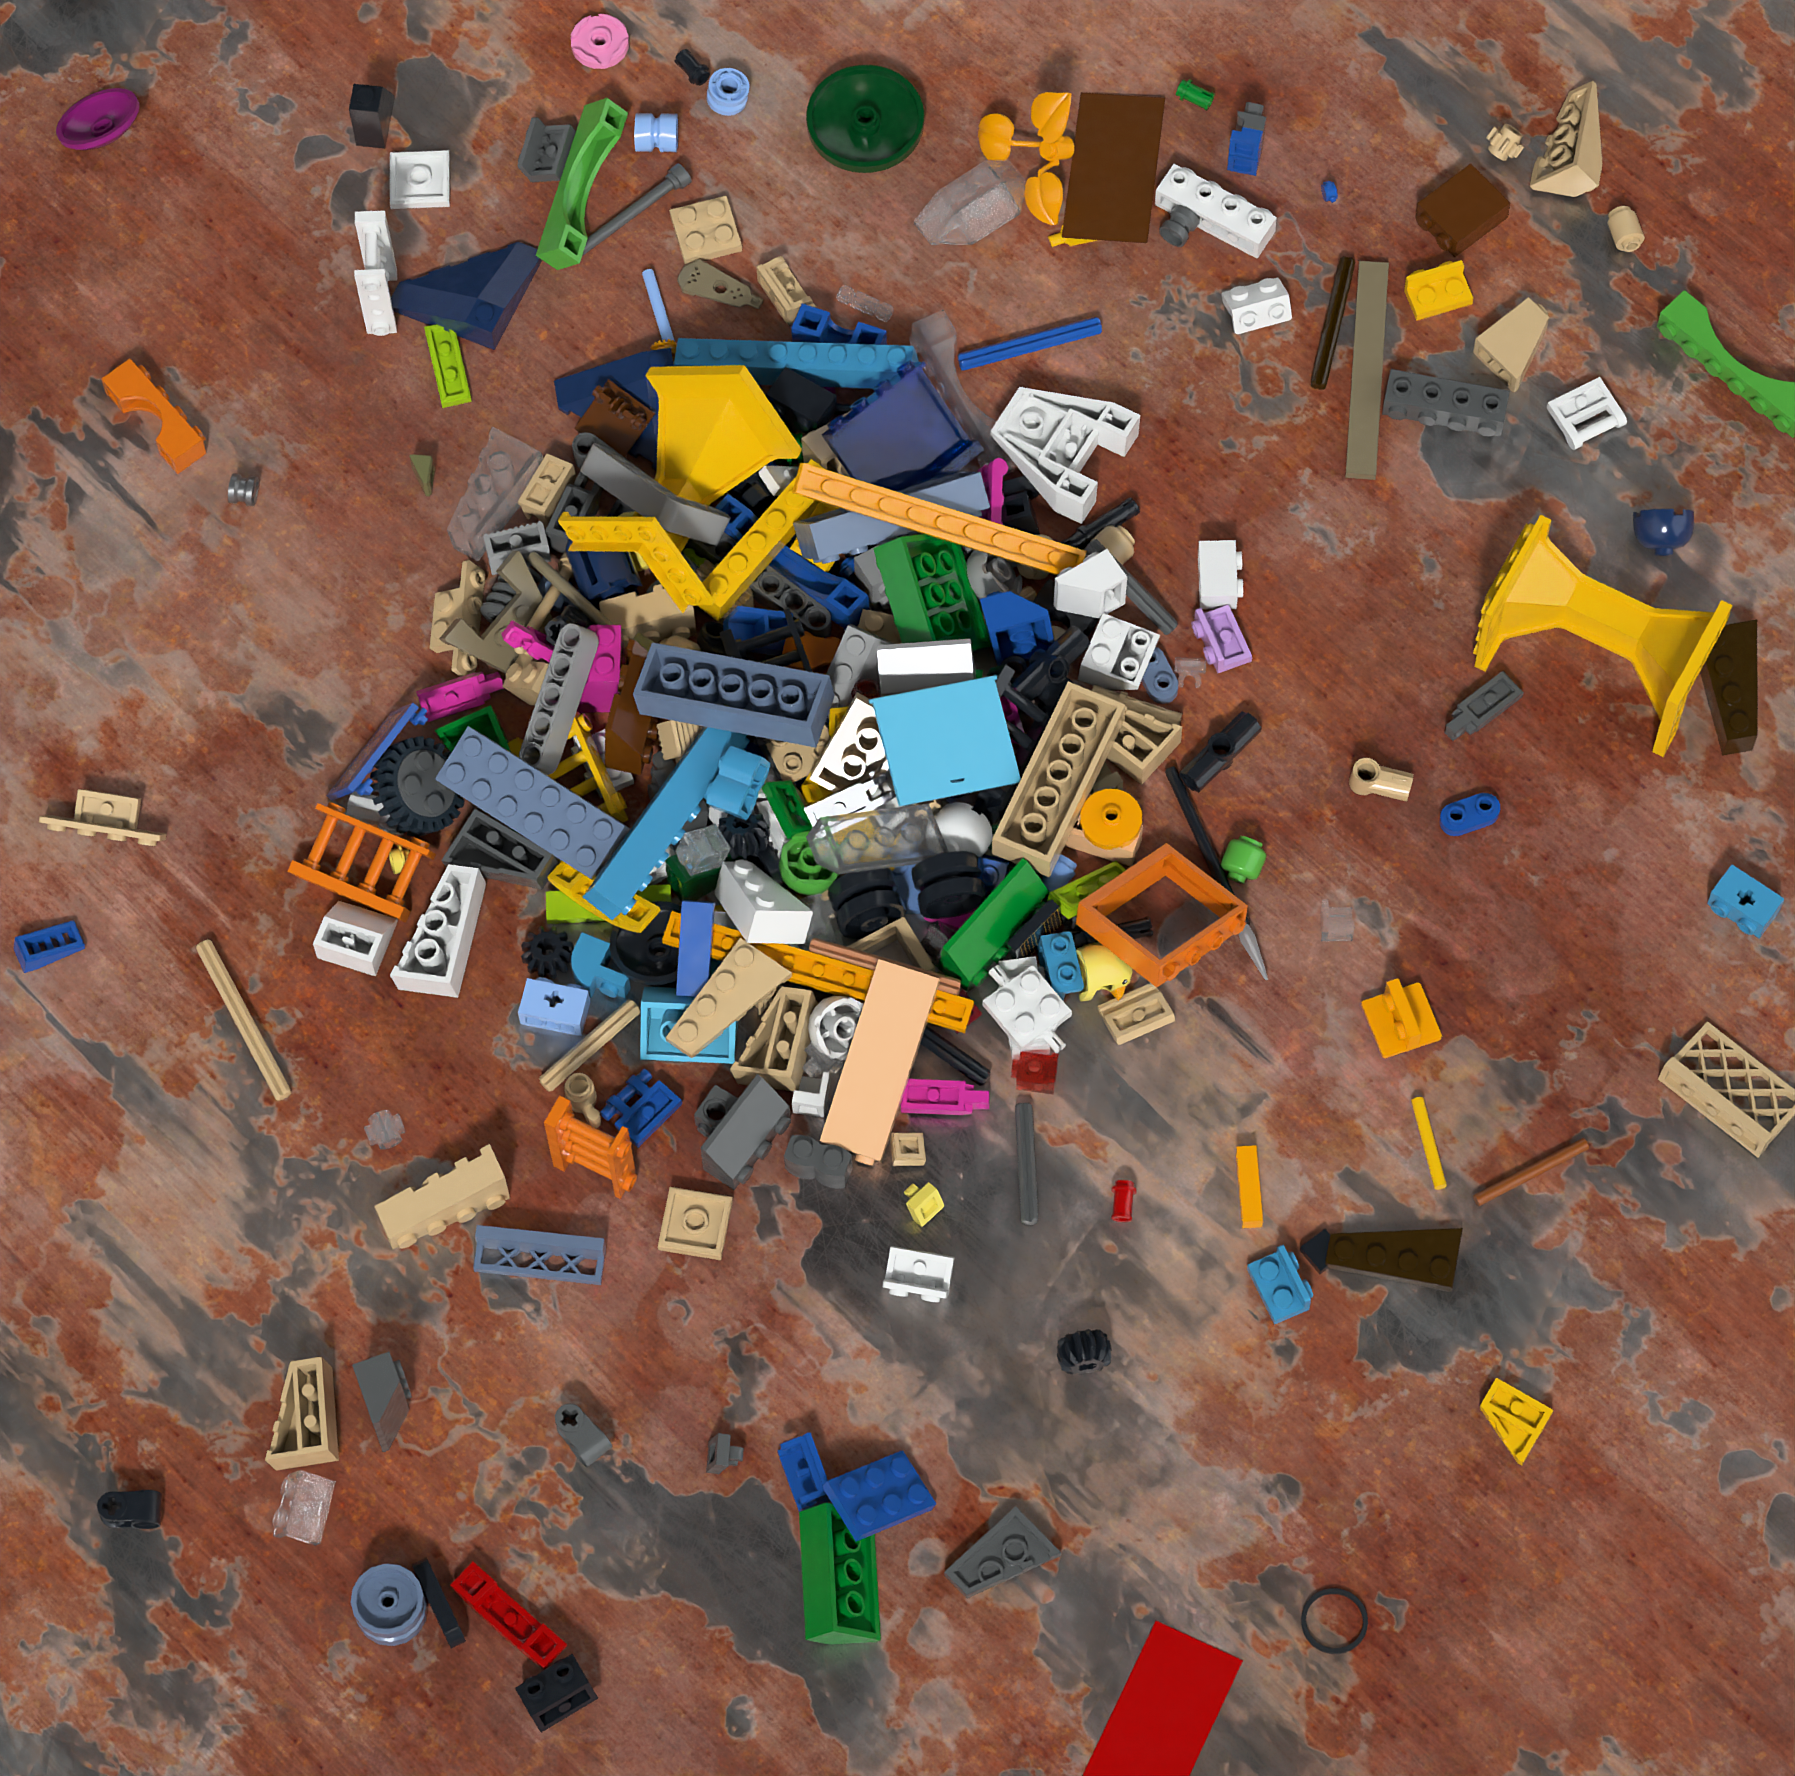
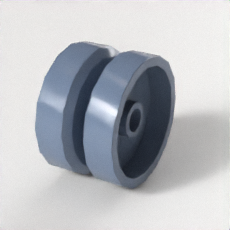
M382 1564L371 1567L359 1577L352 1589L351 1606L357 1624L368 1639L379 1645L396 1646L407 1643L419 1634L426 1622L428 1607L421 1584L411 1571L400 1565ZM387 1603H393L390 1607L385 1606Z

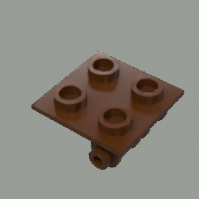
M608 379L603 387L598 385L593 390L592 395L595 399L574 429L579 433L586 432L595 435L623 457H626L655 413Z

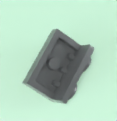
M538 117L531 118L517 164L518 168L530 182L560 181L576 130L570 124L545 126Z

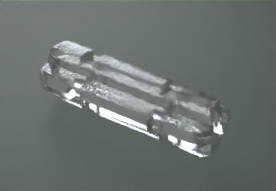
M843 285L839 289L836 298L839 302L846 305L851 303L850 306L870 316L875 314L877 319L884 322L891 318L894 310L892 305L885 302L880 304V300L860 291L855 293V289L847 285Z

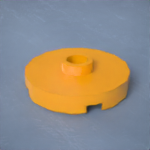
M1103 789L1093 793L1084 802L1080 811L1082 832L1085 838L1094 846L1105 850L1129 846L1138 837L1142 828V810L1137 800L1129 793L1119 789ZM1114 814L1117 818L1115 820H1108L1106 816Z

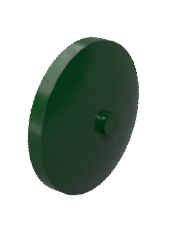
M876 65L850 66L836 71L825 78L812 93L806 111L807 132L816 151L832 165L857 173L879 172L898 165L917 147L924 129L923 103L915 87L899 73Z

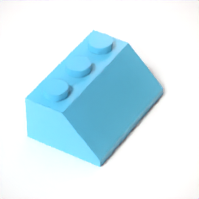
M644 987L641 999L640 1060L734 1064L736 1060L738 1021L727 1027L723 1034L695 1057L690 1058L667 1042L666 1036L696 997L676 995V988Z

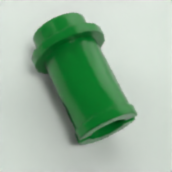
M1183 79L1178 86L1176 96L1180 97L1179 100L1182 102L1185 99L1207 111L1213 102L1215 93L1192 84L1191 79L1188 81Z

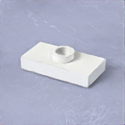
M764 466L758 473L772 495L779 496L797 476L799 467Z

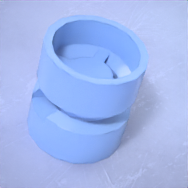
M636 113L634 127L635 151L652 152L655 147H658L660 152H677L678 115L661 113L658 118H655L652 113Z

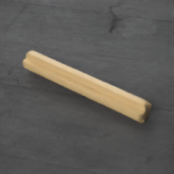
M631 999L626 1000L539 1078L541 1085L549 1092L553 1091L640 1014L638 1005Z

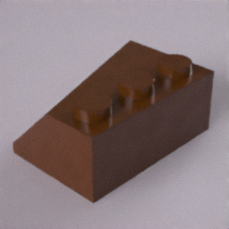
M629 639L627 645V665L622 664L618 693L614 694L605 727V767L641 775L645 763L650 764L653 755V746L651 744L653 740L657 741L659 738L656 726L660 723V718L642 715L638 712L633 692L648 651L636 640Z

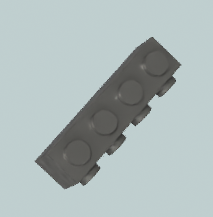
M1391 369L1382 415H1388L1396 420H1415L1423 425L1430 426L1436 424L1447 426L1455 431H1474L1488 437L1494 435L1501 436L1510 391Z

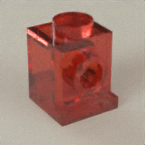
M1020 1052V1059H1013L1011 1078L1016 1079V1090L1054 1095L1059 1054L1045 1055ZM1029 1067L1038 1068L1039 1070L1033 1072L1029 1070Z

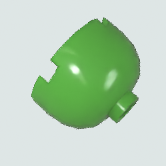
M812 831L801 832L792 836V839L782 847L779 871L783 881L791 890L807 896L818 895L827 891L839 877L842 870L843 857L837 844L835 843V846H833L831 842L827 841V836L824 834L817 836Z

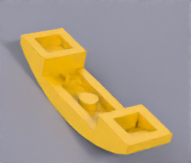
M563 861L547 876L548 881L574 902L599 918L628 931L641 933L661 911L657 905L635 894L633 898L637 901L626 915L620 913L611 920L582 897L594 880Z

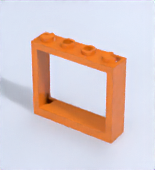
M1165 843L1078 903L1076 924L1157 988L1167 980H1173L1180 971L1189 965H1195L1209 951L1218 949L1232 935L1239 934L1246 925L1248 905L1169 844ZM1164 876H1167L1220 917V919L1162 959H1158L1106 918V916Z

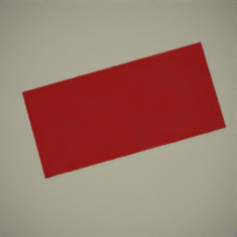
M1155 1621L1082 1776H1190L1243 1660L1159 1621Z

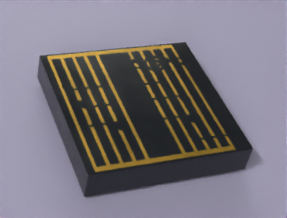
M1052 899L1008 941L1011 959L1030 957L1037 950L1040 936L1053 934L1063 924L1060 906Z

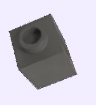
M714 1085L694 1114L695 1126H697L698 1132L708 1138L722 1120H712L709 1118V1115L715 1111L723 1112L726 1115L738 1098L719 1086Z

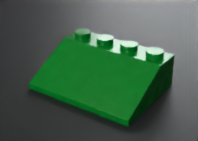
M920 534L899 537L873 548L876 564L885 586V594L889 599L894 623L902 643L971 639L972 652L992 647L976 594L968 579L967 564L961 545Z

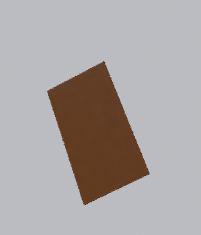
M1081 92L1062 238L1134 243L1148 242L1165 98Z

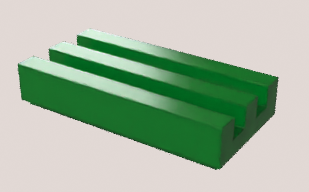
M792 781L766 782L762 790L787 839H792V836L797 833L815 832Z

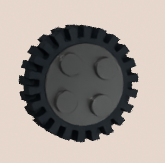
M423 736L411 737L390 745L373 766L378 770L371 772L370 779L378 781L370 785L374 789L373 792H379V796L372 799L374 805L382 803L384 806L378 811L381 817L390 815L386 823L390 827L397 825L396 831L399 833L407 832V836H424L450 826L454 822L452 819L458 818L461 813L457 809L462 808L465 802L458 798L460 795L435 780L450 756L451 751L442 754L445 748L442 743L434 745L435 739H424Z

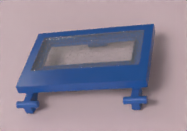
M411 703L392 711L326 796L331 801L351 794L354 791L360 796H370L374 790L370 786L373 780L368 778L365 783H361L362 780L373 770V766L408 721L415 726L417 724L425 725L428 721V718L424 716L427 710L422 708L418 713H415L419 707Z

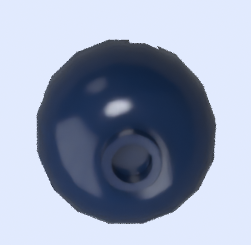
M1674 509L1641 510L1640 513L1633 512L1635 536L1642 546L1655 550L1656 556L1673 555V549L1684 547L1693 535L1694 511L1683 509V514H1676Z

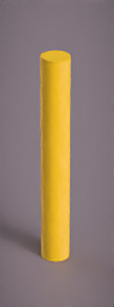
M1416 1097L1411 1100L1434 1189L1440 1190L1447 1187L1424 1098Z

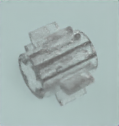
M390 1110L374 1113L368 1118L370 1125L364 1127L370 1145L373 1146L378 1143L380 1149H389L398 1145L402 1141L400 1134L406 1132L400 1115L392 1116Z

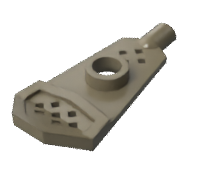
M700 259L684 266L677 278V282L685 294L697 295L738 308L747 304L760 309L763 303L762 298L751 294L750 287ZM724 286L726 291L724 293H717L715 288Z

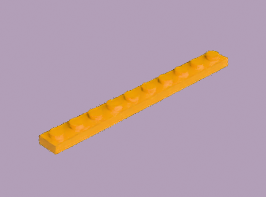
M800 463L792 490L793 494L1054 575H1058L1067 567L1074 568L1083 563L1087 552L806 463Z
M671 912L662 938L663 944L679 948L681 913ZM714 923L711 958L723 961L740 938L745 940L738 930ZM749 943L792 972V977L787 981L837 996L851 997L861 1003L865 1002L875 971L785 944ZM937 990L927 1022L965 1033L974 1006V1000Z

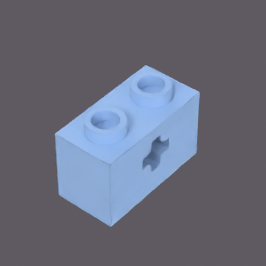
M539 977L536 980L527 978L518 1011L520 1024L582 1036L590 1006L589 991L577 984H567L564 986L554 984L552 980Z

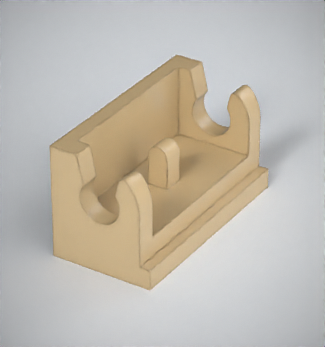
M782 256L757 266L759 284L788 326L794 323L801 304L816 308L810 296H807L789 270Z
M549 454L545 455L518 500V505L522 507L526 518L530 519L532 515H535L539 521L543 522V526L547 528L566 486L569 484L574 485L577 477L573 464Z

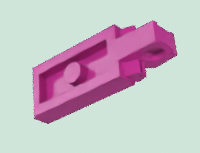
M513 620L501 633L503 640L513 648L523 647L533 658L537 660L542 658L550 662L555 646L546 640L547 635L530 626L524 627Z
M474 672L418 690L416 693L421 709L425 708L427 710L424 716L428 718L427 722L483 705L485 704L484 701L491 698L489 693L504 689V687H502L503 681L499 672L484 675L483 672Z
M908 1079L901 1101V1113L972 1114L973 1109H989L990 1094L989 1091L974 1090V1085L966 1084V1081Z

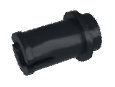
M684 49L676 55L674 62L689 76L688 80L691 84L700 86L709 79V68L707 65L701 64L691 54L689 49Z

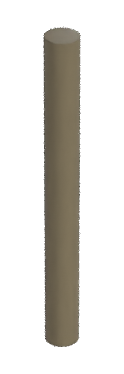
M535 551L527 557V561L596 625H614Z

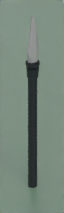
M1175 766L1167 768L1165 774L1213 879L1235 895L1184 783L1179 777L1177 768ZM1246 917V925L1239 933L1240 941L1263 978L1268 980L1255 934L1249 927L1250 919Z

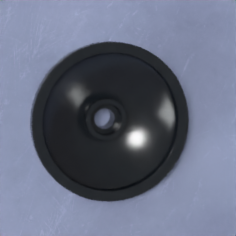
M653 901L651 903L660 907L661 911L641 933L614 926L610 936V952L618 970L629 979L646 985H662L677 980L679 948L663 944L662 938L671 912L681 913L682 906L667 901ZM658 952L664 953L663 955L655 956Z

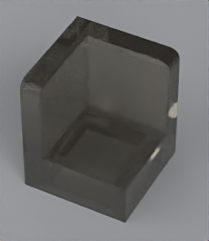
M939 920L929 924L927 927L929 931L920 942L926 953L934 958L932 964L936 967L939 966L943 946L955 934L954 931Z

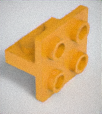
M1399 978L1386 982L1384 994L1362 1001V1009L1383 1058L1441 1040L1442 1034L1420 983L1402 987Z

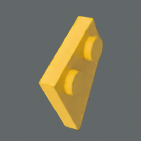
M1498 1378L1495 1379L1480 1405V1409L1516 1462L1522 1466L1550 1419L1553 1409Z

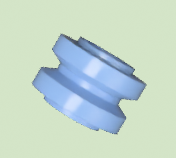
M722 68L714 72L709 79L706 95L710 108L716 113L725 116L741 112L747 104L750 86L747 77L739 70L733 68ZM724 90H728L733 93H726L724 92Z

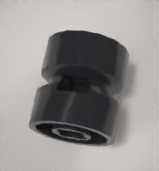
M760 470L729 490L733 498L749 508L757 518H760L773 503V500L775 501L778 497L773 496L759 476L758 472Z

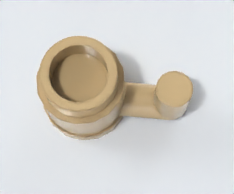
M583 1073L572 1074L564 1086L565 1098L571 1101L574 1112L583 1113L588 1124L598 1128L601 1125L599 1111L594 1108L597 1095L593 1081Z

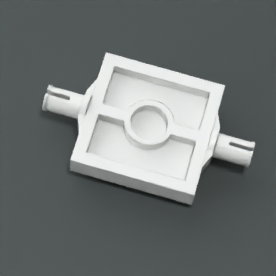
M996 965L995 969L992 968L989 971V975L993 977L999 987L994 993L983 1000L982 1005L1018 1049L1022 1052L1033 1043L1045 1040L1055 1053L1062 1050L1066 1044L1063 1043L1055 1031L1061 1023L1072 1016V1011L1038 970L1032 965L1019 975L1009 978L1000 965Z

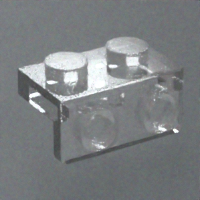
M303 1470L293 1472L285 1477L280 1488V1494L283 1495L281 1504L276 1510L272 1521L275 1527L273 1536L277 1538L288 1536L315 1546L321 1544L336 1481Z

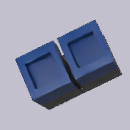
M1246 102L1244 112H1237L1236 131L1232 130L1227 170L1256 176L1264 146L1267 118L1262 116L1263 105Z

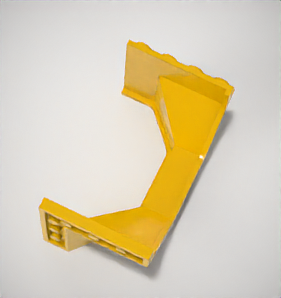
M745 365L650 367L645 375L656 390L659 398L657 472L654 480L675 495L709 506L713 501L771 461L776 459H797L800 455L802 448ZM636 511L632 517L570 516L568 512H563L558 519L567 537L573 541L568 551L638 552L682 614H684L688 605H713L716 600V593L708 592L681 554L689 537L664 530L655 517H643Z
M1540 515L1535 525L1526 523L1485 596L1481 620L1478 625L1479 630L1476 636V641L1478 642L1473 651V654L1477 655L1474 667L1486 672L1501 643L1509 638L1553 628H1562L1628 659L1632 663L1661 720L1652 752L1664 757L1677 733L1688 693L1727 623L1733 605L1721 600L1715 612L1654 608L1581 573L1549 540L1548 534L1552 520Z

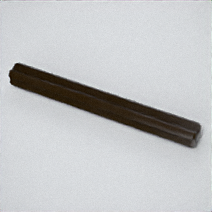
M1343 256L1339 260L1310 385L1314 389L1324 390L1327 386L1354 272L1355 260L1353 258Z

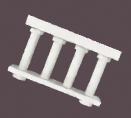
M355 212V226L365 270H354V276L367 334L384 336L389 333H397V325L388 287V281H397V266L386 212Z

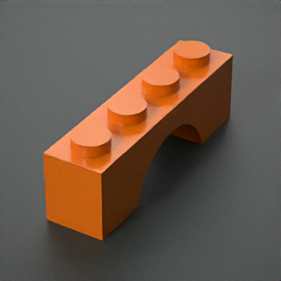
M129 358L101 379L105 393L123 413L141 410L150 412L161 419L162 428L155 441L159 454L177 474L206 454L203 443L206 439L197 426L191 427L186 422L188 420L187 416L178 405L173 407L169 403V396L160 385L156 387L150 381L151 376L143 365L137 367Z

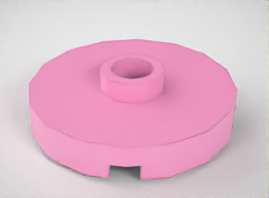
M598 14L599 16L594 17L590 15L579 21L571 33V49L579 62L593 69H606L614 66L625 57L629 49V36L626 27L616 17L608 14ZM598 42L605 43L603 45H596Z

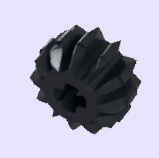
M754 810L747 820L727 814L726 818L719 819L716 839L723 854H730L732 859L742 856L745 860L749 855L758 857L759 851L766 850L770 836L769 827L763 814H755Z
M540 925L538 935L529 932L527 935L529 942H522L521 948L525 953L521 955V959L524 964H528L527 970L530 974L538 971V977L544 978L546 973H550L551 977L555 979L557 977V970L564 973L568 971L566 963H571L572 953L570 952L573 951L574 945L573 942L567 941L568 934L565 931L557 934V928L553 925L549 932H545L544 927ZM546 950H553V953L549 951V955L542 954V952L546 954Z
M1090 1329L1085 1331L1077 1330L1073 1334H1066L1064 1338L1058 1340L1057 1359L1061 1370L1071 1375L1076 1373L1079 1375L1084 1373L1091 1374L1093 1371L1102 1370L1103 1367L1111 1363V1343L1108 1340L1107 1334L1098 1329L1092 1331Z

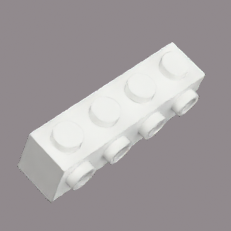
M1173 164L1156 189V206L1169 213L1177 205L1191 209L1200 220L1198 228L1255 258L1259 257L1275 233L1277 217L1273 216L1269 210L1250 204L1241 195H1233L1227 192L1214 181H1206L1189 168H1182Z

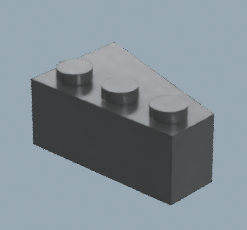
M477 809L473 810L441 860L446 868L448 864L479 868L483 878L541 890L548 882L547 876L559 864L554 855Z

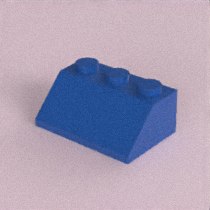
M1000 591L992 592L986 598L980 599L997 666H1000L1005 658L1013 655L1020 656L1025 661H1029L1035 651L1039 649L1047 650L1055 642L1047 609L1011 591L1004 593Z

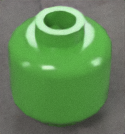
M1241 835L1239 839L1231 840L1221 861V867L1228 872L1227 878L1240 884H1244L1246 879H1257L1267 856L1266 852L1261 849L1263 844Z

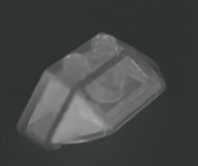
M985 160L938 190L914 220V225L931 245H940V243L973 245L1021 214L1027 180L1010 160Z

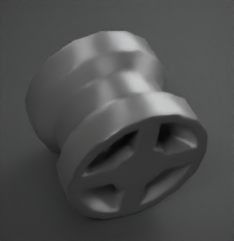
M233 473L228 487V502L236 504L240 501L245 502L247 506L254 507L259 490L258 477L242 478L240 474Z

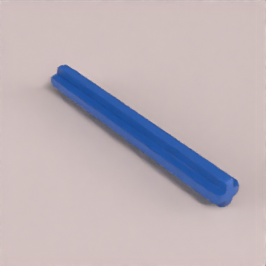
M1092 317L959 353L958 364L961 370H968L1100 334L1102 332V325L1098 317Z

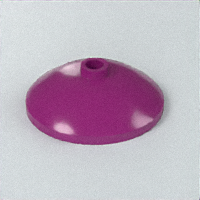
M112 88L93 93L78 101L64 113L56 127L57 137L63 146L75 150H91L107 146L118 140L132 126L139 112V101L132 91L123 88Z

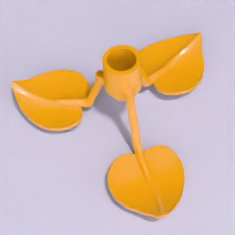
M1045 92L1039 94L1034 99L1031 107V120L1033 125L1039 129L1037 132L1038 136L1044 139L1041 142L1012 140L1014 125L1003 114L986 115L981 119L978 126L980 148L984 156L991 162L1001 163L1005 161L1010 155V145L1039 147L1040 155L1047 161H1050L1038 170V177L1027 179L1024 189L1026 205L1030 212L1040 221L1050 225H1058V215L1063 200V188L1060 179L1054 173L1046 171L1053 166H1059V160L1069 159L1074 153L1072 139L1068 136H1062L1070 111L1072 94L1069 92Z

